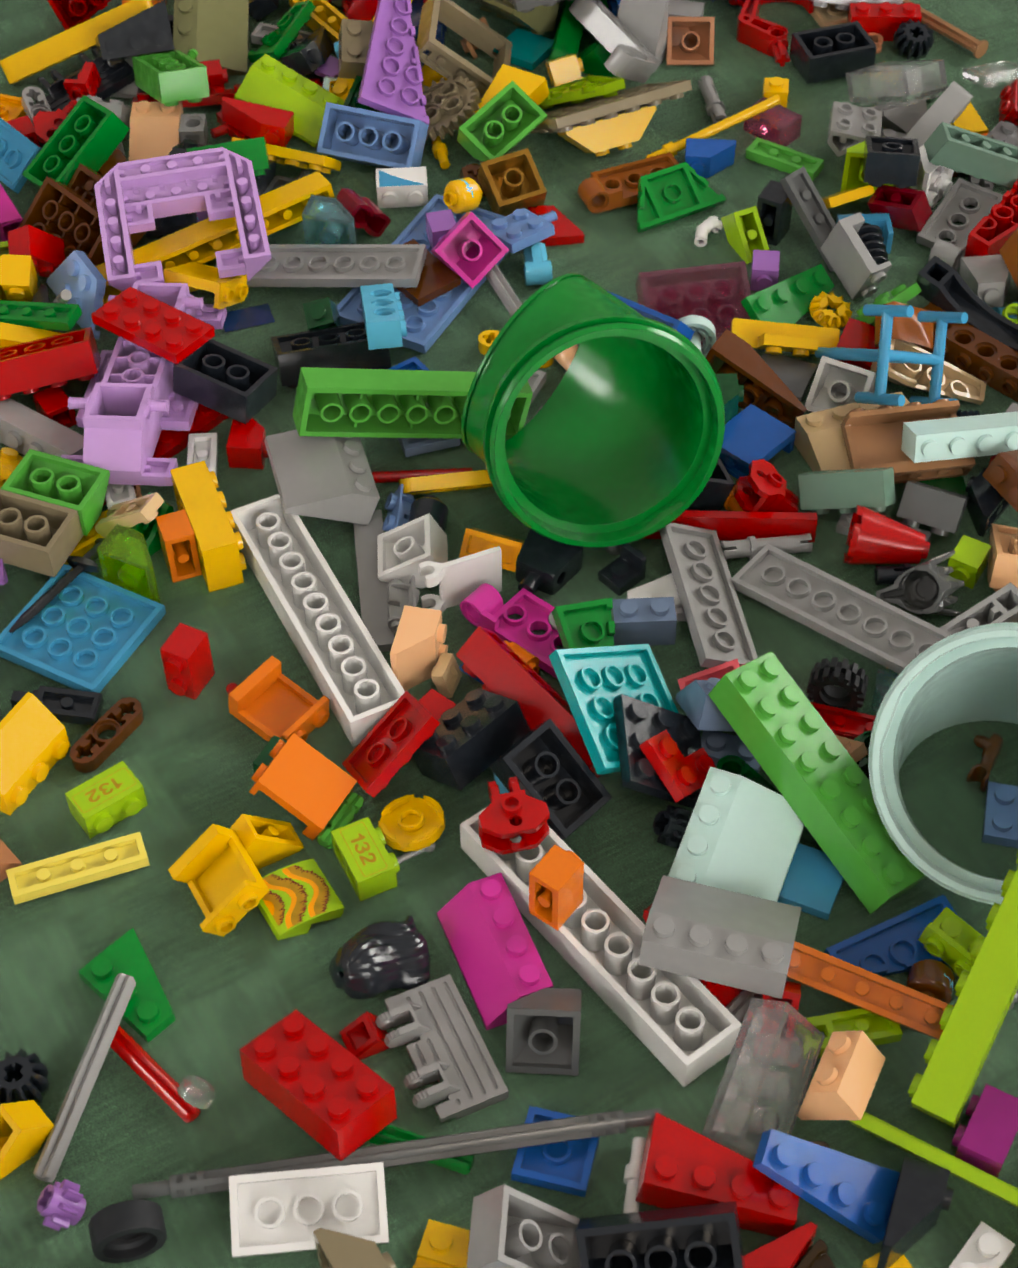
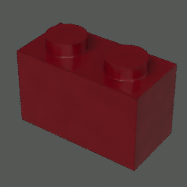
M883 185L876 189L868 201L872 214L889 213L892 227L920 232L932 214L925 191L901 189L895 186Z

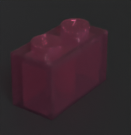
M762 97L761 99H759L757 102H755V103L752 104L751 106H753V105H755V104H758V103H760V102L766 100L767 98ZM777 105L745 120L743 130L761 139L787 147L800 137L802 116L781 105Z

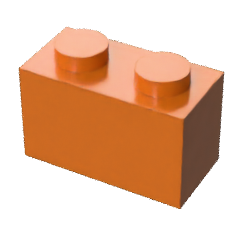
M183 509L157 516L156 523L163 556L172 582L175 583L202 575L195 534L186 510Z
M555 844L529 873V913L557 931L583 902L584 862L577 854L569 850L565 851Z

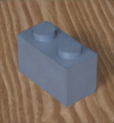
M674 597L612 599L613 608L611 609L612 621L615 623L614 646L648 643L650 646L675 644L677 617Z

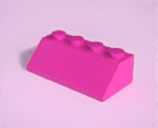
M501 872L468 883L437 912L438 920L486 1031L507 1024V1004L543 988H553V983Z

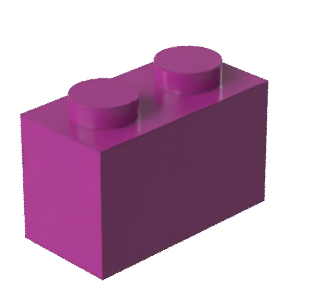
M986 1084L981 1096L973 1094L965 1112V1115L971 1117L967 1127L962 1124L959 1125L951 1145L957 1147L956 1158L998 1178L1018 1131V1098Z

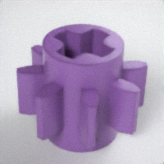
M64 1179L62 1183L56 1181L54 1185L49 1184L43 1189L37 1202V1211L41 1216L45 1217L42 1225L59 1231L61 1227L68 1229L69 1225L74 1226L80 1221L86 1208V1199L83 1197V1194L78 1193L81 1185Z

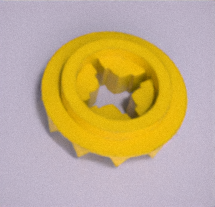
M822 291L818 296L813 297L809 306L810 315L814 321L827 328L840 329L846 326L848 319L851 318L853 313L850 310V303L844 302L843 296H835L833 291L829 294ZM829 305L830 308H836V311L833 312L831 309L827 310L826 308Z

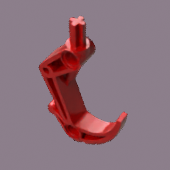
M728 0L731 5H740L742 7L738 16L737 41L774 57L780 67L785 66V62H790L787 51L789 48L787 40L788 29L782 25L759 18L761 5L781 1L792 2L801 5L810 14L814 11V1Z

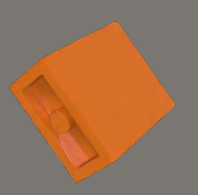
M273 655L228 694L229 713L267 742L273 736L287 741L293 733L306 742L308 735L316 727L321 728L330 716V699L324 695L317 700L283 675L282 662Z
M293 733L286 742L280 739L268 755L273 758L270 764L267 766L262 763L250 779L255 784L249 792L255 795L258 791H262L307 826L302 834L313 841L325 828L357 780Z

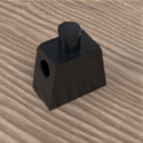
M530 529L516 560V580L520 583L518 590L520 591L522 588H525L532 594L539 590L549 595H555L581 570L583 547L556 542Z

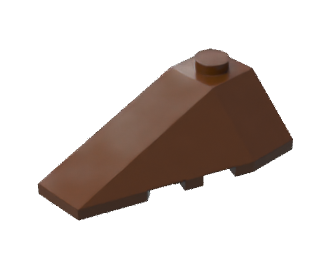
M726 329L705 358L715 374L737 373L738 385H743L744 401L739 402L738 406L745 409L750 404H753L784 424H787L792 429L795 428V418L803 415L807 408L750 344Z

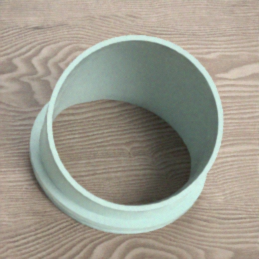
M1018 622L993 623L968 628L934 643L920 653L903 669L885 694L875 717L869 743L868 769L874 803L884 827L898 849L918 870L940 886L960 896L991 905L994 902L1001 905L1004 899L1001 896V887L1004 880L970 872L945 858L928 843L913 823L906 809L899 784V771L907 756L916 746L929 736L945 728L976 721H1001L1018 724Z

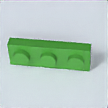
M759 137L746 149V159L775 168L781 172L791 174L804 166L812 182L824 168L823 159Z

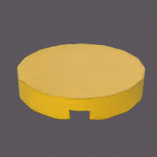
M412 794L394 799L384 807L381 812L380 822L378 821V827L383 832L386 844L393 849L404 852L418 851L431 846L441 837L445 830V815L440 803L426 795H423V798H415V795Z

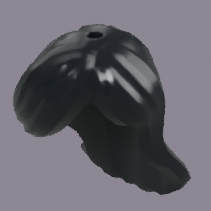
M411 915L403 922L392 920L375 922L360 930L339 948L330 962L329 973L336 988L344 990L348 996L354 999H369L390 989H413L428 983L430 979L428 943L417 929Z

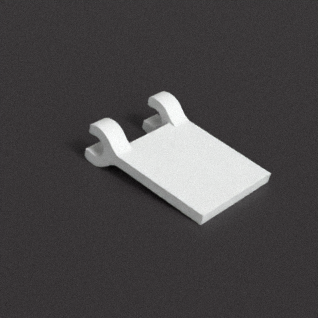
M500 546L445 563L433 561L420 563L419 574L420 576L426 575V587L431 588L439 584L440 596L435 594L423 595L421 597L422 608L441 610L443 613L445 609L459 605L483 583L490 584L498 592L502 591V550Z

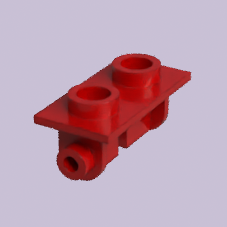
M1015 79L1010 86H1005L1000 93L999 122L1007 120L1017 126L1018 80Z

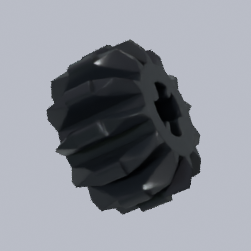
M909 19L906 23L902 22L893 36L894 49L899 50V56L906 55L908 60L911 57L916 60L921 58V56L925 57L934 44L933 30L928 29V23L920 24V20L913 22Z
M22 1048L16 1056H12L11 1053L6 1051L5 1059L0 1061V1104L35 1100V1102L41 1103V1093L49 1091L47 1080L49 1073L46 1065L41 1063L36 1053L27 1056L26 1051Z

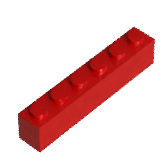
M478 626L456 654L464 663L461 666L462 669L475 679L478 677L484 683L482 685L483 690L516 700L530 730L550 718L594 775L599 778L602 774L597 775L568 703L496 633Z

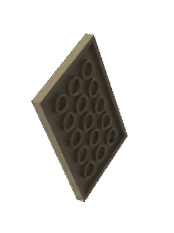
M690 80L647 83L619 91L618 95L604 98L602 96L546 112L548 117L531 134L537 132L562 133L573 130V126L596 123L595 120L602 118L603 120L617 117L618 113H631L640 110V107L648 105L650 107L662 104L663 100L679 99L684 97L683 92L692 90Z

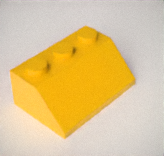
M27 692L0 722V811L9 816L18 806L25 803L30 792L38 783L46 779L51 768L58 760L66 756L71 747L65 726L30 692Z

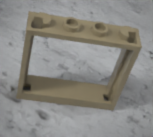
M427 0L423 4L416 42L420 61L446 79L453 75L454 79L459 75L463 79L468 77L470 81L474 82L481 95L480 99H482L503 64L510 66L512 42L451 0ZM438 21L494 58L492 77L435 39ZM496 48L499 51V53L496 54L492 50ZM426 50L430 51L428 55L424 54L423 52Z

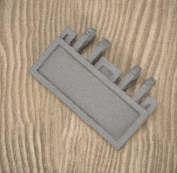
M450 974L384 1000L388 1011L382 1013L375 1022L378 1028L386 1030L405 1022H410V1024L386 1034L384 1039L386 1046L394 1049L417 1039L419 1040L406 1045V1050L416 1071L406 1075L403 1080L405 1087L413 1090L437 1080L439 1082L414 1095L412 1102L415 1107L422 1109L447 1099L446 1102L434 1106L436 1114L442 1123L454 1117L456 1120L509 1098V1091Z

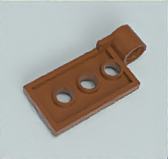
M669 152L591 172L590 178L585 179L579 185L578 195L592 213H601L633 205L638 202V180L640 177L679 163Z

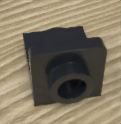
M628 543L622 544L620 547V557L598 572V580L618 596H621L645 578L646 557L640 550L633 548Z

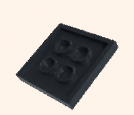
M621 694L613 701L622 786L676 803L639 745L667 730L672 739L677 743L683 756L687 757L702 748L700 730H697L688 716ZM702 788L680 800L677 804L694 809Z

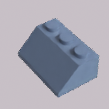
M712 677L708 678V680H694L676 694L675 700L697 730L734 731L708 695L721 680L719 678Z

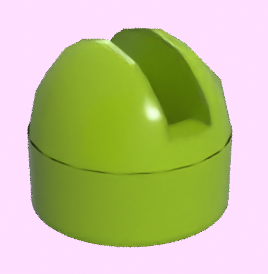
M1012 303L1003 309L1001 315L1018 324V303ZM1008 315H1017V319L1009 318Z

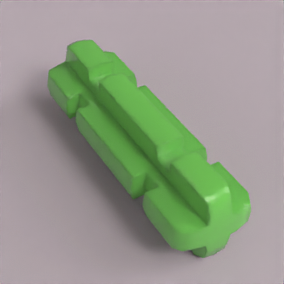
M353 791L349 792L343 804L339 806L327 823V826L318 834L317 843L325 849L333 848L331 831L351 823L354 819V814H357L363 806L364 799L362 796Z

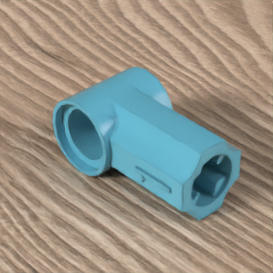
M537 242L524 248L525 285H545L553 280L551 260H548L545 244Z

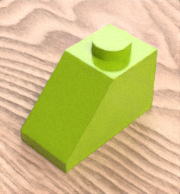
M756 206L721 218L728 243L746 264L752 263L753 249L769 250Z

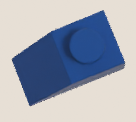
M686 138L684 162L690 165L697 175L709 178L734 164L736 140Z

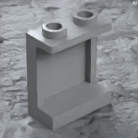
M861 212L839 220L820 248L852 300L861 296L868 298L877 291L876 287L879 283L887 278L886 274L892 267L890 261L877 265L857 234L866 221Z

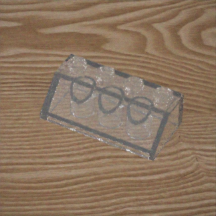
M751 998L702 1132L703 1136L752 1161L755 1159L763 1132L774 1129L791 1135L825 1038L817 1028L788 1002Z

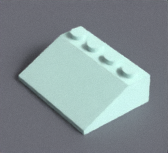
M710 766L668 877L777 902L805 825L785 800L784 796L744 776Z

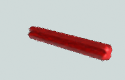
M119 1025L110 1047L185 1123L193 1122L201 1114L200 1105Z

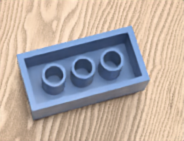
M326 102L316 152L330 158L380 168L420 167L429 125L417 119Z

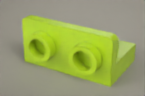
M946 906L935 920L926 926L918 940L924 944L925 949L931 955L940 957L960 977L963 970L971 971L974 964L970 962L972 949L979 936L985 937Z

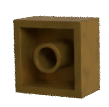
M528 148L480 163L478 179L492 212L507 216L516 209L525 208L528 210V207L544 205L547 191Z

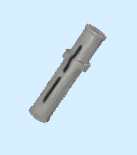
M708 75L702 76L700 78L701 81L698 80V86L706 103L707 115L711 116L712 123L715 124L727 118L725 105L719 99L712 77Z
M810 533L758 539L755 536H748L746 540L721 541L720 543L726 560L748 557L751 560L767 543L786 553L811 552L813 546L812 543H808V540H812Z

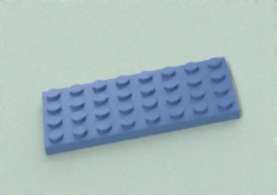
M435 194L392 244H404L414 239L419 244H426L427 250L432 253L426 234L425 213L448 210L449 208L444 203L443 196ZM479 207L469 211L473 212L485 225L490 224L494 219L505 217ZM453 213L456 223L465 215V213ZM509 251L498 261L497 266L505 258ZM484 276L473 289L461 280V285L419 307L402 294L401 291L393 287L394 292H399L404 320H406L407 336L402 337V345L426 354L487 278ZM360 287L352 288L337 305L342 325L364 322Z

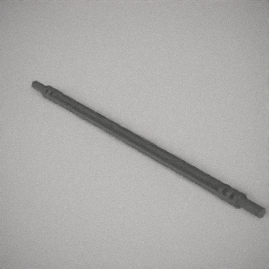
M661 1108L624 1113L622 1109L361 1147L341 1162L330 1152L182 1173L170 1175L168 1180L132 1185L133 1200L171 1195L172 1199L229 1191V1176L377 1162H383L384 1168L620 1134L626 1133L627 1128L651 1125L655 1112L662 1114Z

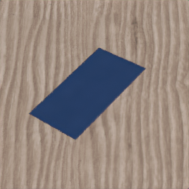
M267 303L227 312L223 327L225 332L272 323L275 320Z

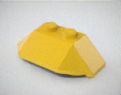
M648 105L640 107V110L631 113H618L617 117L611 119L595 120L596 123L573 126V130L558 133V135L585 153H595L596 157L609 154V149L617 147L618 150L632 147V142L641 139L656 111V105L650 107Z

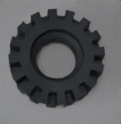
M832 657L831 662H829L827 658H824L821 663L816 662L814 667H812L807 686L809 700H814V703L846 710L850 709L856 712L858 707L861 708L865 700L869 680L868 675H865L866 671L863 668L858 669L859 664L853 662L852 665H849L848 659L843 658V662H838V657Z

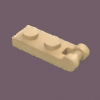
M158 492L113 505L108 510L107 517L101 519L96 524L95 530L102 537L109 538L115 530L125 527L130 529L142 522L148 524L157 517L159 513L157 509L163 504L164 500Z

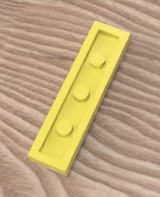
M139 831L6 870L12 897L16 905L143 868L150 864Z

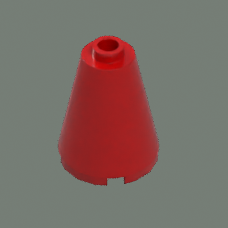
M856 505V513H853L846 540V545L849 546L848 553H844L843 563L849 565L919 564L921 559H927L930 542L925 541V534L865 506Z

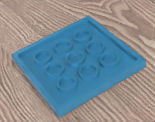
M64 564L57 575L51 577L2 631L0 634V657L72 689L100 693L166 614L165 605L82 572L34 618L15 632L9 633V630L19 617L72 568Z

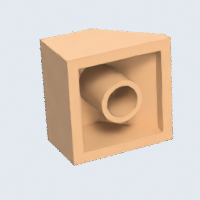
M404 605L390 651L391 669L404 691L430 679L432 669L437 664L441 653H448V645L443 644L446 639L447 624H442L441 610Z
M863 1030L832 1032L797 1115L801 1120L862 1119L886 1059Z

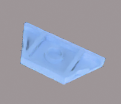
M74 250L47 278L46 283L56 296L64 289L71 291L72 297L66 304H79L82 310V315L78 319L77 324L81 329L91 327L95 340H99L100 331L95 329L91 313L104 305L103 296L105 294L106 279L83 251Z

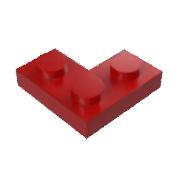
M667 730L639 745L676 803L702 788L710 766L716 768L714 761L703 747L684 757L677 743L672 739Z

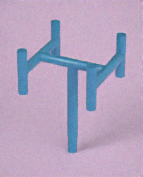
M865 304L863 307V314L865 316H882L879 349L818 347V350L815 351L816 358H821L823 355L835 360L877 362L874 393L856 392L854 396L856 403L889 406L904 405V395L886 394L889 363L932 365L929 397L911 396L909 399L910 403L921 402V404H928L939 399L954 401L958 399L940 398L948 323H967L968 314L966 312L920 311L918 313L917 319L919 322L936 323L933 354L890 350L893 317H912L914 314L913 306Z

